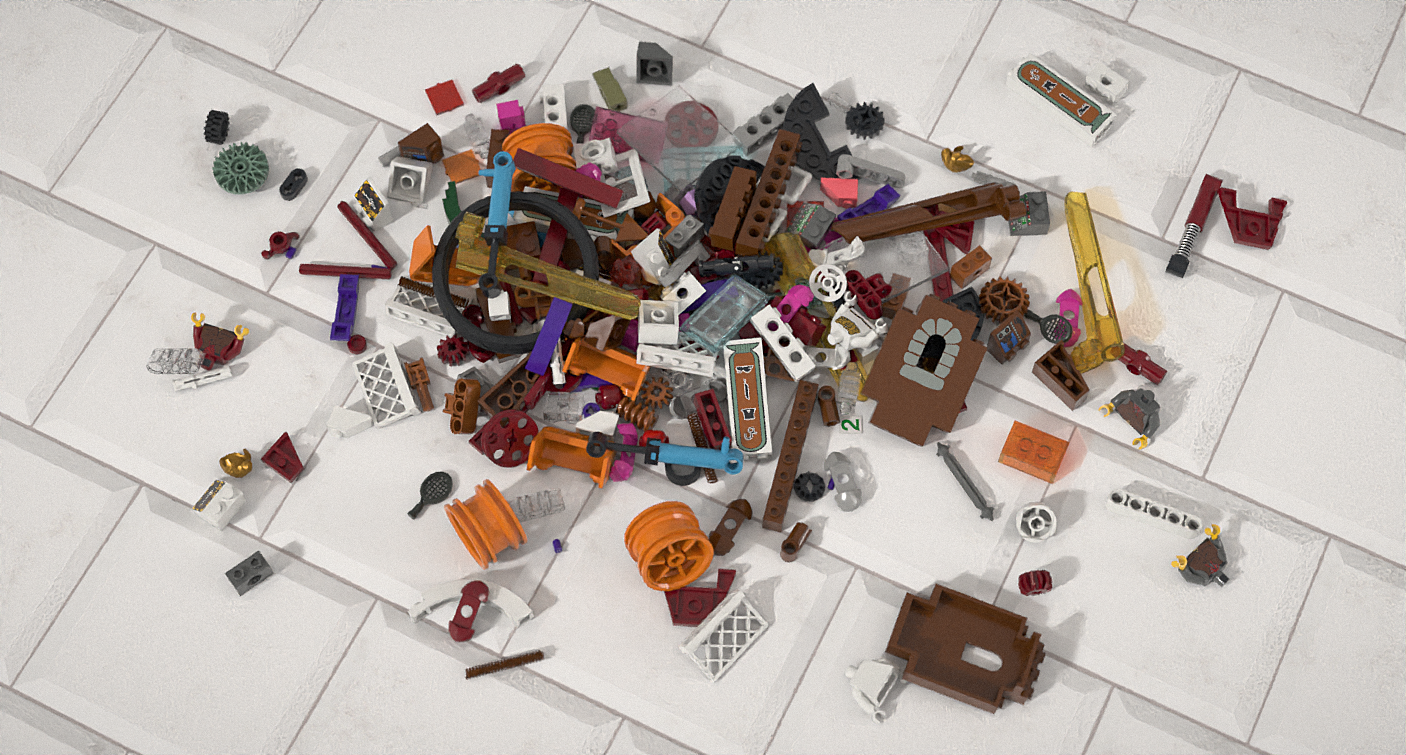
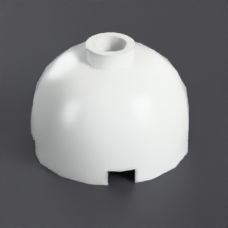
M1030 502L1018 511L1016 527L1025 540L1033 543L1045 541L1044 539L1054 534L1056 517L1046 504Z

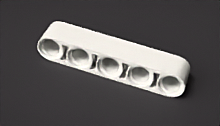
M1113 489L1106 500V507L1111 512L1187 539L1196 538L1203 527L1202 520L1195 515L1121 489ZM1112 498L1119 499L1120 503H1115ZM1131 505H1136L1139 507V509L1135 510L1131 507ZM1154 511L1158 514V516H1153L1150 514V512ZM1169 518H1174L1177 523H1172ZM1188 525H1193L1196 530L1190 529Z

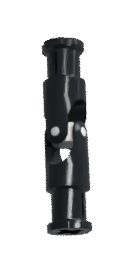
M771 253L767 256L749 255L735 258H718L707 262L700 260L699 274L701 277H705V275L711 274L720 276L731 273L760 272L762 269L776 270V256L774 253ZM743 261L746 262L749 267L743 269Z

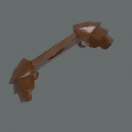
M597 296V301L594 304L595 311L583 321L577 318L576 321L570 320L565 322L561 334L569 339L582 337L586 328L591 323L606 317L608 313L607 303Z
M737 499L730 502L726 506L728 510L715 531L712 530L709 533V541L713 546L715 555L724 556L729 553L735 546L732 540L744 520H751L753 512L746 499ZM732 519L736 522V527L727 529L724 524L727 520Z

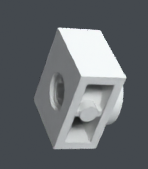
M610 138L601 141L591 140L583 146L574 149L577 168L591 162L598 166L602 175L618 171L615 150Z

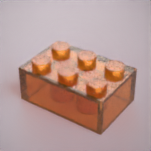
M1014 421L998 462L1053 484L1070 442Z

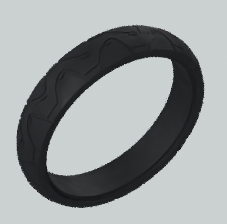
M511 192L509 211H530L547 216L562 225L578 244L584 262L583 280L566 322L570 320L576 321L577 318L583 321L592 306L599 282L598 254L591 235L578 217L559 202L536 193ZM487 196L461 211L445 229L437 245L433 260V290L445 319L466 340L496 353L510 355L527 354L533 350L540 331L523 336H502L487 332L472 324L460 313L453 303L450 294L449 268L452 256L465 234L476 224L489 217L491 196ZM560 335L561 341L566 338L564 335Z

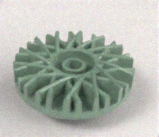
M240 142V146H237L236 143H233V147L228 145V150L225 151L223 148V152H219V158L215 156L216 161H213L214 167H212L217 184L226 192L239 195L251 193L260 188L268 177L269 163L265 153L262 150L260 151L258 146H254V144L249 146L247 142L244 145Z

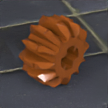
M652 377L653 383L650 384L649 381H645L647 387H642L641 391L644 394L641 395V398L646 399V406L651 404V408L655 409L656 405H658L661 410L663 409V403L669 406L670 403L667 399H673V395L669 393L674 390L673 387H668L670 385L668 380L663 383V378L660 377L658 382H656L655 377ZM655 390L660 392L658 397L655 396Z

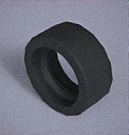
M665 463L666 476L672 483L680 486H687L696 482L702 471V467H695L691 474L681 476L673 472L672 464Z

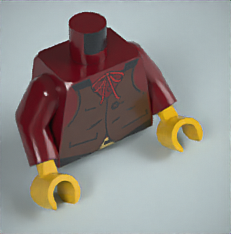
M196 312L191 315V320L195 323L193 325L194 347L199 357L203 359L201 364L203 369L210 371L215 363L226 365L228 361H231L241 353L244 343L243 336L248 335V328H244L241 333L242 325H237L234 332L207 323L201 325V322L205 320V315L201 313L200 320H197Z

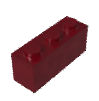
M776 295L770 305L772 309L774 307L777 308L786 295ZM787 304L783 306L782 313L788 315L791 312V306ZM801 306L788 322L793 330L791 334L795 338H799L806 346H816L827 326L821 323L822 320L819 317L809 314L808 309L804 306Z
M714 389L696 393L693 403L709 448L721 450L723 438L729 437L730 449L732 439Z

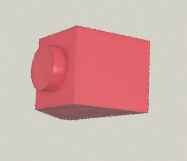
M821 178L820 190L837 207L848 209L857 206L858 179Z

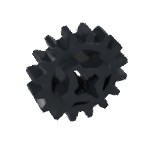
M866 102L862 106L856 103V108L851 106L850 111L846 112L845 117L846 129H851L850 135L857 134V139L863 136L864 140H866L867 136L873 139L874 134L878 136L880 130H883L885 121L883 112H879V107L873 108V103L867 106Z
M765 251L764 255H761V253H759V256L768 255L767 251ZM776 257V270L762 269L760 272L742 273L746 284L750 283L751 288L757 285L758 290L762 286L768 289L770 284L775 286L774 281L780 282V276H783L784 268L780 258ZM747 263L743 265V269L749 267Z

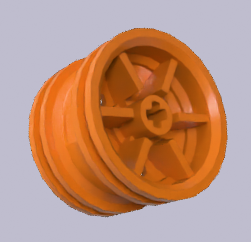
M551 123L532 124L514 131L503 142L502 150L508 152L512 159H514L517 149L521 148L576 171L577 169L576 160L571 156L573 153L572 137L569 130L563 126ZM515 169L513 173L511 192H523L525 186L556 193L560 191V186L519 169Z
M489 479L483 481V486L477 484L474 487L476 494L464 502L455 498L452 501V506L448 503L444 505L446 515L457 535L474 560L484 570L489 568V562L493 565L497 563L496 554L509 546L513 550H517L519 543L525 545L528 542L526 534L513 510Z
M666 501L655 504L639 513L625 531V547L632 559L638 563V571L643 581L653 590L671 591L692 583L707 570L713 559V546L704 531L699 529V522L694 512L685 503Z

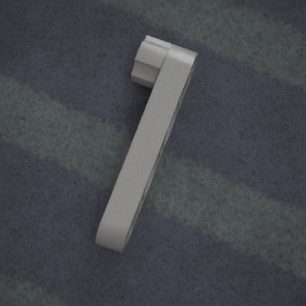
M847 154L840 155L838 158L836 174L841 179L851 178L853 175L885 185L889 184L895 188L903 187L905 184V174L901 171Z
M698 240L691 244L658 280L664 287H667L693 261L698 266L700 260L706 261L710 255Z

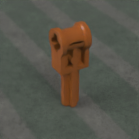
M423 357L411 363L404 362L412 390H417L423 411H431L434 409V405L427 386L431 383Z

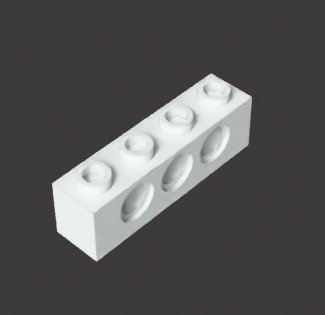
M564 84L542 85L543 92L539 93L540 104H544V108H540L541 119H545V123L557 124L568 130Z
M768 305L751 317L750 322L795 382H798L815 369L814 363L816 361L810 353L806 354L803 350L804 345L799 338L795 339L791 334L793 330L789 324L781 321L779 311L775 307L772 309ZM770 323H775L778 326V330L770 331L767 326ZM786 338L790 344L787 347H783L779 344V340ZM795 353L799 354L801 361L793 362L790 356Z

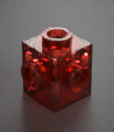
M629 254L622 260L620 258L611 265L613 268L609 275L612 281L622 288L624 284L629 286L637 280L642 267Z

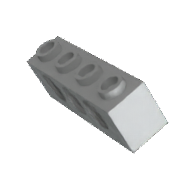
M789 93L783 97H778L772 105L766 106L760 114L751 117L745 125L737 127L733 132V143L746 156L756 151L776 136L779 129L783 130L786 111L794 98Z

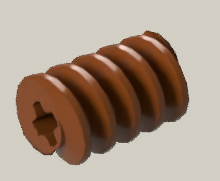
M625 396L616 409L619 417H624V420L627 422L631 421L634 426L637 425V428L643 429L644 432L653 429L659 419V415L654 416L656 410L653 409L648 413L649 406L642 409V402L635 405L636 399L635 401H629V397Z

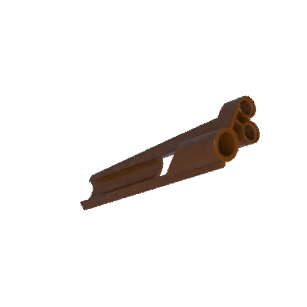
M993 182L834 222L830 231H836L847 243L851 244L857 236L862 242L998 215H1001L1006 221L1025 217L1026 207L1023 201L1019 200L1020 193L1016 184L1003 186ZM944 204L958 211L933 217L924 208Z

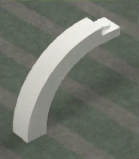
M474 580L449 581L421 593L423 602L415 603L408 611L410 618L415 624L441 607L459 603L462 597V588ZM482 581L488 586L489 595L488 601L481 602V604L493 607L503 613L517 629L534 618L533 611L516 594L500 585Z

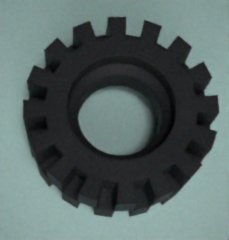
M209 111L207 120H205L206 126H204L206 142L224 144L228 136V126L230 125L227 112Z

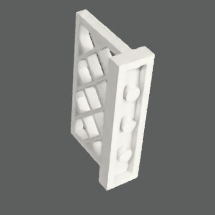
M422 282V285L425 283V285L427 284L428 286H433V284ZM397 286L391 299H387L385 303L386 316L444 336L448 335L450 338L454 334L458 335V332L452 328L442 312L438 315L430 313L431 310L439 308L438 302L427 306L425 301L433 297L422 296L421 293L417 292L419 298L410 300L408 295L416 291L410 289L405 291L402 286ZM450 290V293L455 294V296L458 295V297L466 298V302L469 298L468 305L473 303V298ZM405 296L407 302L404 303L396 302L397 298ZM420 302L424 305V308L421 309L413 308L414 304ZM463 307L457 308L462 314Z
M678 331L677 345L682 344L683 348L678 349L675 344L641 343L637 349L636 364L713 377L722 339ZM687 341H695L696 343L690 345ZM706 344H713L716 346L708 348ZM701 347L703 351L697 352L695 349Z
M392 342L386 344L384 349L352 362L377 430L409 415L417 416L421 414L398 350ZM386 356L387 360L384 366L376 364L379 357ZM365 363L370 365L366 374L360 372L358 366ZM374 367L382 369L378 378L370 376ZM385 371L393 374L390 382L382 380ZM368 378L376 381L372 390L365 387ZM380 383L388 385L384 394L376 392ZM392 387L397 388L399 391L396 398L388 396ZM374 395L382 397L378 406L371 403ZM386 399L394 401L390 411L382 408ZM398 403L404 405L406 411L399 414L394 412ZM379 412L388 413L386 419L378 423L377 417Z
M732 590L678 646L683 653H687L712 682H715L769 625L744 598L745 595L740 590ZM741 603L746 607V616H737V607ZM726 618H733L732 630H723V621ZM737 618H746V631H737ZM750 619H757L761 624L756 631H750ZM713 632L719 633V645H709V638ZM723 633H732V645H723ZM737 633H746V642L743 645H736ZM699 647H705V659H698L694 654ZM709 647H719V659H709ZM723 647H732V656L729 659H723ZM709 661L719 662L718 671L714 675L709 671Z

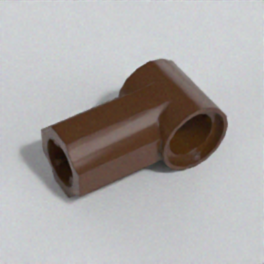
M599 236L595 239L598 260L603 270L614 272L619 267V262L612 248L611 238Z
M824 385L819 389L817 397L823 425L828 427L835 426L840 423L835 390L829 385ZM828 394L831 398L824 399L822 395Z
M797 522L787 539L782 542L780 557L783 561L793 562L797 559L799 551L812 533L808 525L803 522ZM791 548L794 552L788 553L785 549Z

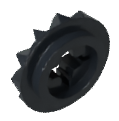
M808 471L804 474L801 473L795 480L794 490L800 499L812 502L823 496L826 484L823 477H820L817 472L811 473ZM808 480H810L812 485H815L812 487L811 493L808 487H805Z

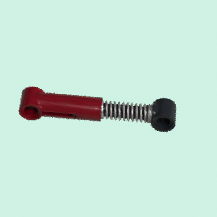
M1205 174L1195 202L1185 222L1183 236L1175 254L1171 256L1165 272L1183 279L1190 262L1188 259L1198 234L1203 231L1218 194V189H1220L1223 182L1222 179Z

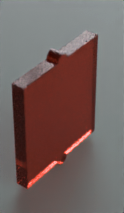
M452 79L425 89L436 116L448 111L452 112L453 109L464 106Z

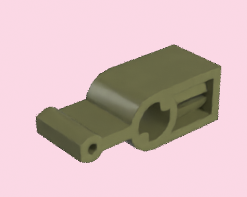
M607 67L592 73L610 114L628 109L627 99L618 81L611 73L610 68Z

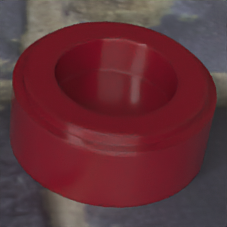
M353 335L350 341L347 342V346L351 353L358 355L365 352L367 342L362 335Z

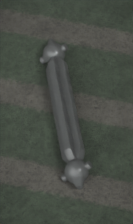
M938 442V453L936 455L938 457L943 456L945 464L976 508L982 510L980 517L993 521L994 507H987V502L955 456L949 453L950 445H943Z

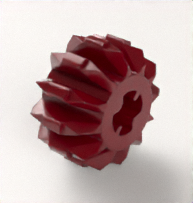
M454 334L450 338L446 335V340L440 339V345L437 346V355L439 359H442L444 365L449 362L451 367L454 363L460 366V361L466 362L467 360L466 356L469 355V346L467 342H464L462 336L457 338V335Z
M1031 570L1019 575L1018 587L1023 595L1046 594V592L1052 590V577L1050 572L1046 570Z

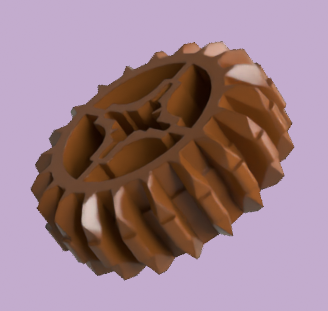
M1000 276L998 280L992 278L991 282L985 283V286L981 288V294H979V303L982 304V314L987 313L986 319L993 318V323L997 320L1001 324L1016 310L1024 317L1030 305L1028 301L1030 296L1026 294L1027 288H1022V282L1016 284V278L1010 281L1008 276L1005 280Z

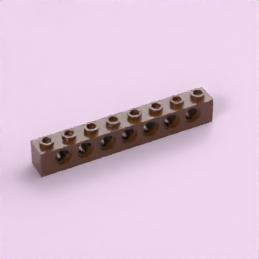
M779 129L737 239L735 254L749 256L759 255V253L764 252L766 244L764 240L769 238L771 232L770 223L774 224L775 210H779L782 201L780 196L785 195L787 188L785 183L790 181L792 170L790 169L795 167L797 161L796 153H800L802 148L800 134Z
M804 380L799 381L765 508L762 528L777 532L782 531L818 394L819 384Z

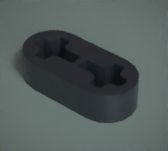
M296 168L291 171L281 184L279 192L282 199L286 201L294 200L306 185L308 178L303 169Z

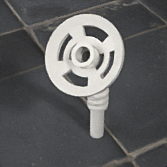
M849 262L836 266L823 264L815 268L809 279V286L814 296L825 302L839 299L847 288V279L842 270H845ZM828 269H833L832 273H829ZM821 271L822 273L818 277L817 283H815L816 275ZM840 282H842V288L840 292L836 294V291L840 287ZM822 288L829 292V296L821 294L818 289Z

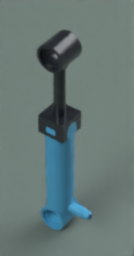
M504 151L494 156V169H484L478 172L480 176L493 177L488 225H485L484 239L487 246H491L488 273L483 274L478 281L482 293L490 299L496 298L501 293V285L495 275L499 246H507L508 233L506 228L512 177L516 169L512 156Z
M598 431L589 435L586 446L587 453L594 458L603 456L606 450L645 454L644 464L658 466V462L719 469L725 470V472L731 475H736L742 471L744 460L743 453L739 449H729V437L723 438L721 450L661 443V439L648 437L646 447L608 442L606 435ZM593 443H598L601 446H595Z

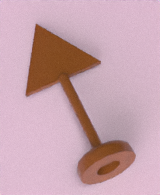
M579 197L573 210V214L579 220L582 215L619 228L620 230L615 242L644 240L649 236L628 213L623 223L619 224L585 211L586 201Z

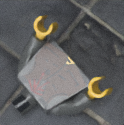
M1142 388L1137 391L1133 389L1123 390L1110 400L1111 403L1104 404L1099 408V411L1104 407L1107 408L1108 413L1104 415L1106 417L1116 407L1115 411L1140 435L1143 434L1142 437L1136 438L1132 442L1133 445H1136L1140 441L1141 446L1139 449L1147 447V439H1150L1160 426L1158 414L1160 405L1154 400L1155 394L1151 390H1144Z
M1212 524L1213 532L1210 528H1205L1204 530L1206 535L1211 536L1210 539L1207 537L1187 557L1182 555L1176 556L1179 562L1172 561L1171 565L1178 568L1187 582L1207 586L1214 580L1220 587H1223L1230 580L1222 572L1228 562L1219 536L1220 527Z

